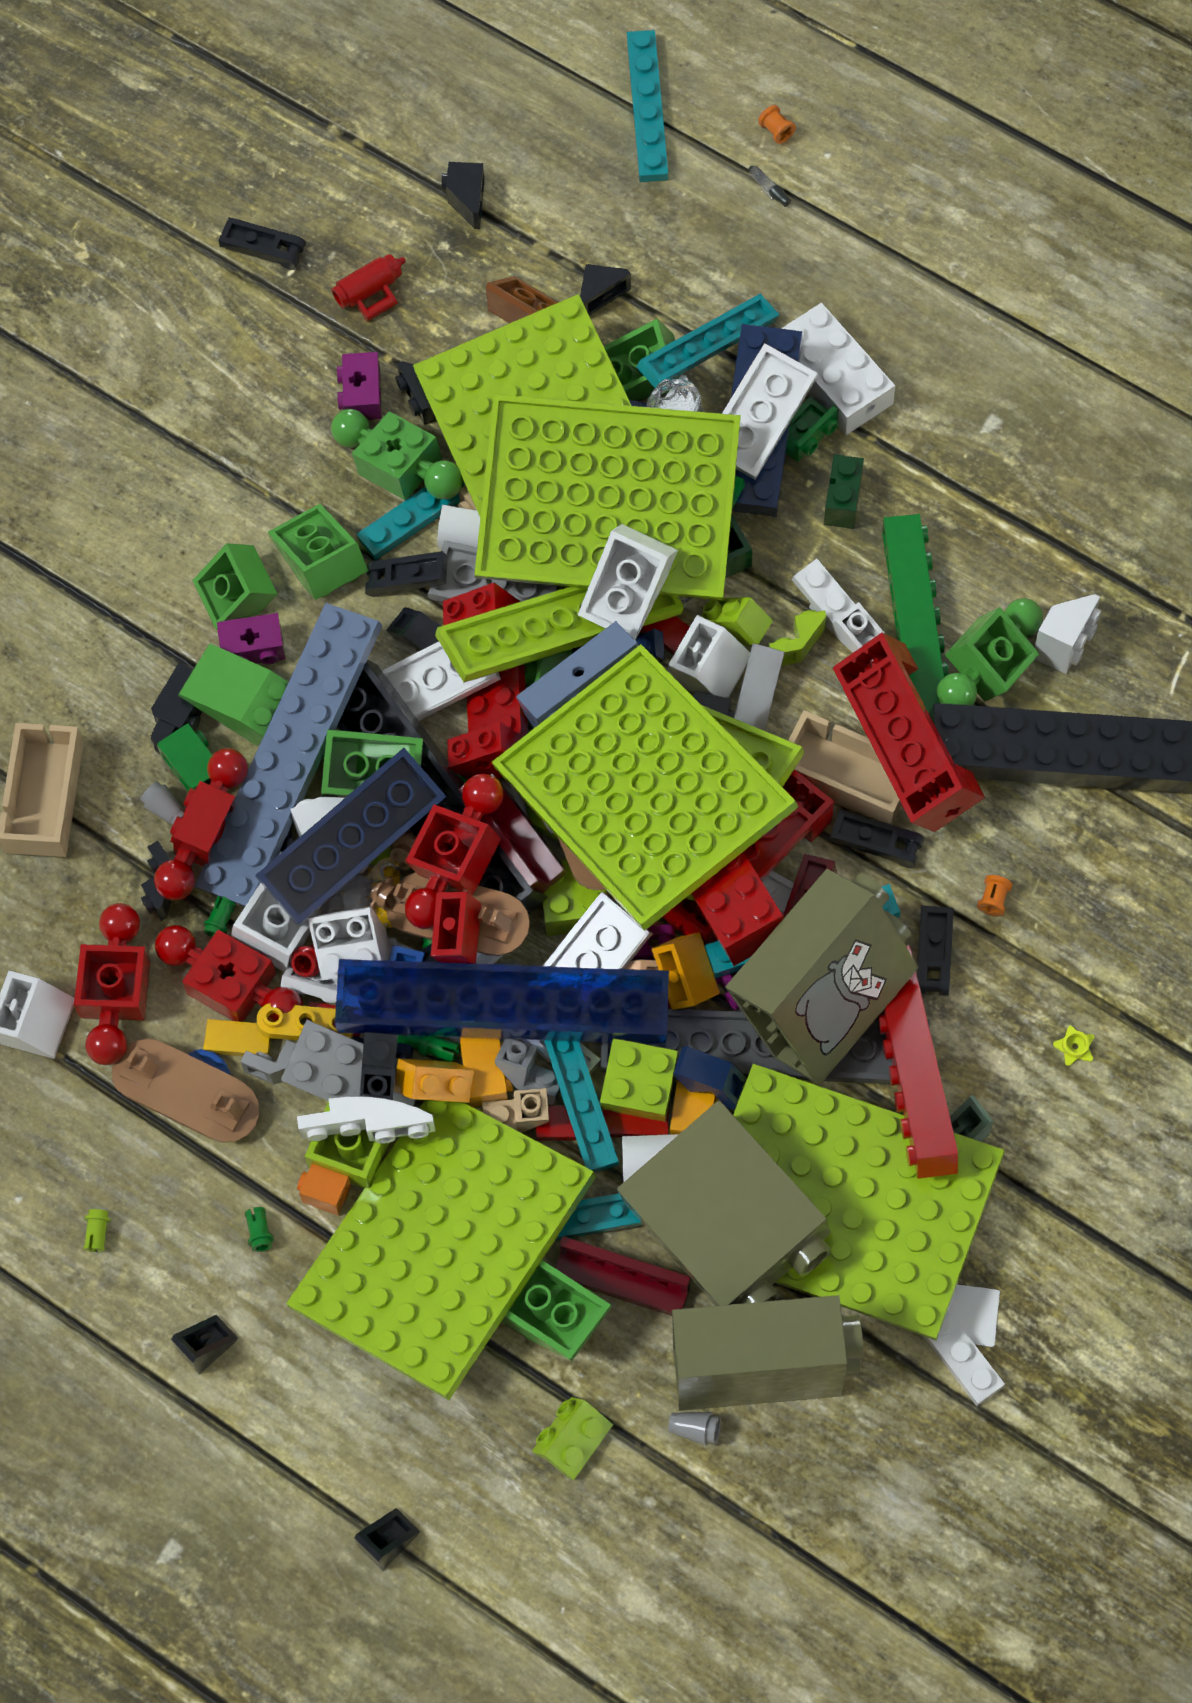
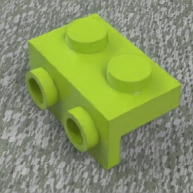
M571 1397L559 1406L556 1411L557 1417L550 1427L545 1428L536 1439L537 1445L532 1452L539 1457L545 1458L568 1479L574 1480L613 1424L585 1400Z

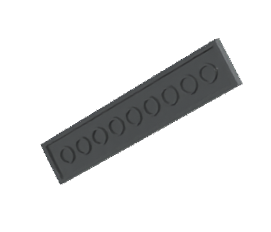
M604 1006L601 1072H606L614 1038L678 1051V1058L682 1047L689 1046L731 1062L746 1078H748L752 1065L756 1064L800 1080L811 1081L772 1056L743 1012ZM877 1018L824 1081L891 1084L889 1066H892L891 1059H885L883 1040H887L885 1033L880 1034ZM927 1019L930 1029V1019Z

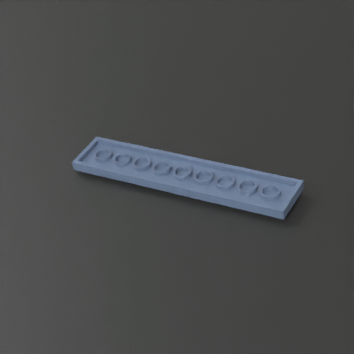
M325 603L248 769L247 776L235 797L234 810L229 812L225 819L227 824L218 843L214 844L211 849V860L209 864L205 863L195 884L196 888L214 896L227 897L240 906L245 907L260 885L255 875L279 854L293 823L290 809L303 801L325 753L327 730L336 729L383 625L378 620Z

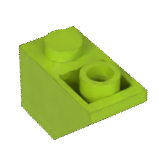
M751 597L723 598V600L711 599L703 607V613L700 616L724 627L742 645L759 644L773 622Z

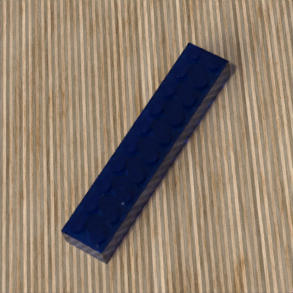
M339 959L335 1025L338 1033L364 1034L366 1031L417 1036L612 1042L614 1038L640 1044H666L669 971Z

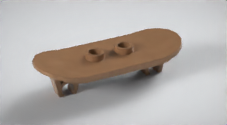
M415 872L403 878L396 885L393 893L396 901L387 910V918L394 928L404 933L432 940L433 928L419 929L413 926L405 915V902L408 896L417 889L425 888L429 879L419 876ZM448 886L445 892H461ZM477 886L473 897L481 903V910L478 915L480 925L477 952L491 956H501L513 952L521 946L528 935L530 921L526 908L520 900L507 893Z
M153 1039L135 1041L127 1046L123 1058L113 1064L112 1081L118 1092L128 1099L209 1139L222 1143L235 1142L246 1137L256 1126L259 1117V1102L250 1087L241 1080L161 1041Z

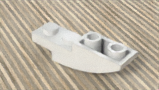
M815 559L793 576L792 581L811 603L809 608L817 612L825 610L826 627L852 653L883 632L859 602L855 604L818 559Z
M330 1098L329 1112L297 1116L301 1138H308L309 1141H321L326 1139L327 1135L341 1133L342 1136H353L366 1129L369 1141L384 1144L393 1142L396 1137L409 1135V1138L416 1139L427 1136L428 1132L435 1131L431 1114L419 1108L383 1098Z

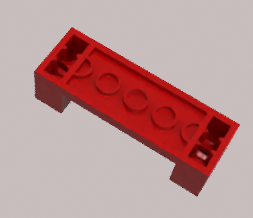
M491 583L444 600L443 626L521 601L496 583ZM525 664L498 672L501 678L499 681L467 696L468 733L447 739L448 768L468 780L477 774H494L498 778H502L503 776L495 769L492 761L528 734L527 718L516 698L518 694L526 689Z
M881 632L832 667L912 824L936 832L985 799L972 771L956 765L952 760L909 675L918 670V667L905 643Z
M795 769L782 788L796 801L798 808L743 851L761 881L769 875L803 838L812 843L832 822L834 801ZM688 898L683 899L662 916L664 920L684 936L700 932L704 947L707 944L718 941L697 904Z

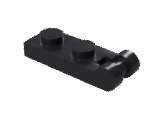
M231 217L228 218L218 240L219 246L222 248L275 262L289 270L296 269L299 262L298 254L302 253L306 246L305 240L299 236ZM281 246L288 247L287 252L280 250Z
M443 551L369 562L367 563L368 572H366L369 576V581L365 584V594L371 597H379L387 592L446 584L448 556Z
M842 809L839 810L830 836V842L897 862L906 868H915L918 860L916 856L917 850L922 848L925 839L923 835ZM897 841L903 842L906 845L904 850L895 847Z
M921 905L918 948L919 968L917 969L921 994L931 991L938 992L940 996H949L954 908ZM927 971L940 972V978H927Z

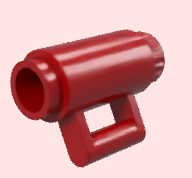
M391 254L374 259L337 281L336 286L331 288L334 299L342 309L346 307L352 308L356 305L367 322L398 304L388 286L393 284L402 275L401 266L406 262V259L404 257L397 259ZM382 290L386 297L366 308L362 301Z

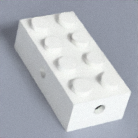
M822 302L781 328L802 331V349L799 363L818 373V377L808 393L828 410L833 405L839 409L838 427L845 435L893 405L894 383Z

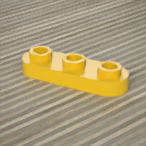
M267 1004L257 1014V1028L263 1036L268 1038L298 1041L304 1027L300 1023L302 1018H309L313 1023L350 1039L354 1034L355 1023L350 1013L341 1009L295 1005L290 1012L282 1014L280 1009ZM272 1013H276L279 1016V1020L276 1022H269L267 1018ZM335 1021H342L344 1026L342 1028H335L332 1024Z

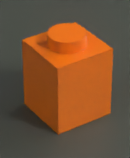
M312 1163L309 1171L302 1173L297 1190L300 1191L299 1195L302 1203L339 1216L352 1186L349 1176Z

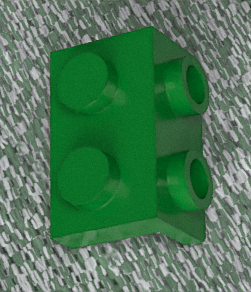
M810 396L798 408L791 420L786 454L796 462H799L805 455L810 456L819 445V441L825 435L830 436L838 427L839 409L833 405L828 410Z

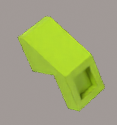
M808 610L794 616V633L796 638L785 637L776 640L774 643H769V648L785 652L781 666L801 663L825 631V610L818 612Z

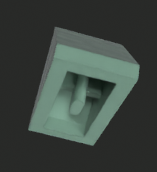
M974 1095L970 1096L950 1115L954 1133L980 1142L990 1136L993 1120Z

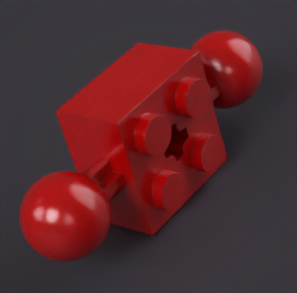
M223 748L216 751L210 757L207 765L208 775L211 779L210 784L208 785L200 781L196 790L190 788L183 804L186 806L183 817L177 816L172 825L170 842L173 843V852L176 856L174 860L162 863L154 875V885L157 892L168 900H181L192 892L195 885V875L191 868L193 863L203 867L205 863L209 864L211 849L214 844L218 843L227 824L225 819L228 813L234 810L235 796L227 793V791L240 785L248 773V764L245 757L235 749Z
M477 774L467 780L462 790V799L466 806L462 814L435 804L430 810L405 860L419 876L429 879L425 888L413 891L405 902V915L413 926L419 929L433 928L436 893L445 892L447 886L461 892H468L473 896L501 840L488 824L480 822L483 815L496 811L503 801V788L495 777L489 774Z
M115 903L108 906L100 916L99 928L104 938L108 940V945H80L74 1007L80 1018L99 1019V1025L93 1028L87 1035L85 1048L92 1061L105 1066L113 1065L120 1061L127 1050L126 1036L118 1028L119 1020L144 1021L151 960L145 946H127V942L133 940L139 932L140 918L133 907L124 903Z
M180 925L168 926L161 930L156 937L155 951L162 962L170 966H181L186 963L192 966L182 980L187 995L232 1021L244 1022L256 1003L262 1007L271 1004V1007L280 1009L282 1014L290 1012L295 1005L304 1006L301 996L289 987H277L272 990L267 988L276 975L271 959L220 930L216 931L204 950L196 947V940L191 931ZM272 1013L268 1016L267 1020L269 1022H276L279 1020V1016L276 1013Z

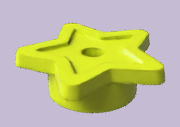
M1070 1025L1067 1028L1066 1036L1053 1042V1046L1064 1053L1066 1066H1070L1078 1059L1091 1062L1093 1056L1089 1046L1095 1037L1093 1034H1084L1083 1032L1076 1031ZM1077 1044L1078 1048L1074 1049L1072 1045Z

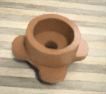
M389 877L383 883L377 882L370 892V899L373 900L370 907L374 911L377 907L388 910L395 903L396 900L393 893L396 886L393 885L394 879L392 877Z

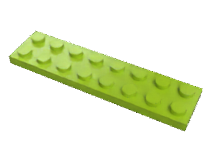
M568 587L437 627L435 636L463 683L585 645L606 628L578 615L588 588ZM658 595L643 626L681 615L684 605L678 596Z

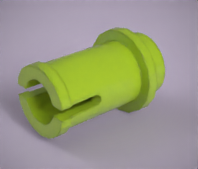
M89 1209L88 1215L84 1216V1220L87 1221L83 1250L96 1252L97 1249L98 1252H105L107 1223L111 1222V1218L108 1217V1211Z

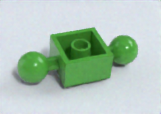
M355 409L342 410L333 418L331 433L334 440L347 448L357 447L352 452V456L360 476L403 500H406L423 480L427 491L437 499H450L460 492L463 486L460 469L453 462L441 460L442 455L436 436L390 411L373 430L369 429V422L365 415Z
M1020 598L1012 601L1006 607L1005 612L1001 607H998L978 617L945 654L960 673L948 674L939 682L936 690L938 702L973 706L977 694L985 702L1006 692L1039 655L1027 637L1036 634L1043 623L1041 607L1031 599Z

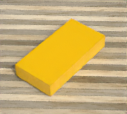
M207 1019L203 1050L232 1056H244L246 1051L253 1054L259 1051L269 1055L271 1038L265 1037L259 1032L257 1023Z

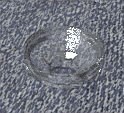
M666 379L660 382L652 391L647 400L646 407L698 412L702 399L698 389L690 381L685 379ZM676 389L671 396L667 398L661 397L668 390Z

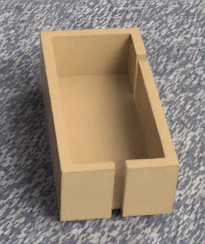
M804 710L788 740L802 746L804 750V755L795 767V770L830 797L835 804L865 817L893 825L902 804L868 737L835 724L832 742L827 740L830 721Z
M15 723L2 802L4 812H1L0 846L4 853L67 857L84 741L78 727L50 725L49 732L54 744H51L43 724Z

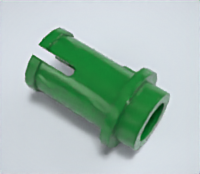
M217 896L209 919L203 923L205 927L204 933L210 937H213L217 930L227 934L228 929L226 926L236 907V903L227 897Z
M254 1207L255 1214H252L251 1209H248L244 1213L250 1235L247 1241L248 1245L252 1247L254 1252L267 1251L272 1248L274 1236L269 1233L266 1209L264 1207Z

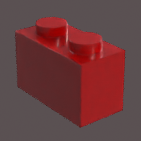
M468 892L436 893L431 956L445 967L476 966L480 925L478 915L481 910V903Z

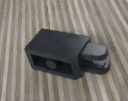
M178 663L151 707L156 725L150 736L154 750L158 754L160 752L157 743L187 723L194 732L200 724V716L203 711L178 696L193 671L192 668Z

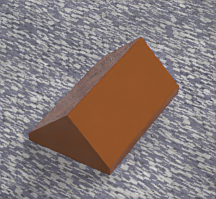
M516 276L488 282L486 286L488 311L509 324L559 303Z

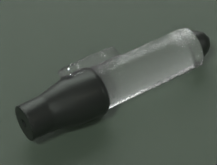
M758 166L749 167V175L762 186L761 191L769 199L780 202L784 207L791 203V199L785 194L784 190L775 184Z

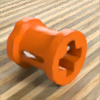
M771 105L765 109L758 118V124L762 128L768 129L777 144L786 142L796 130V125L792 121H787L780 113V108L777 105Z
M987 875L984 880L986 888L982 899L978 900L977 908L987 915H1004L1006 908L1003 905L1007 892L1012 890L1013 884L1002 876Z

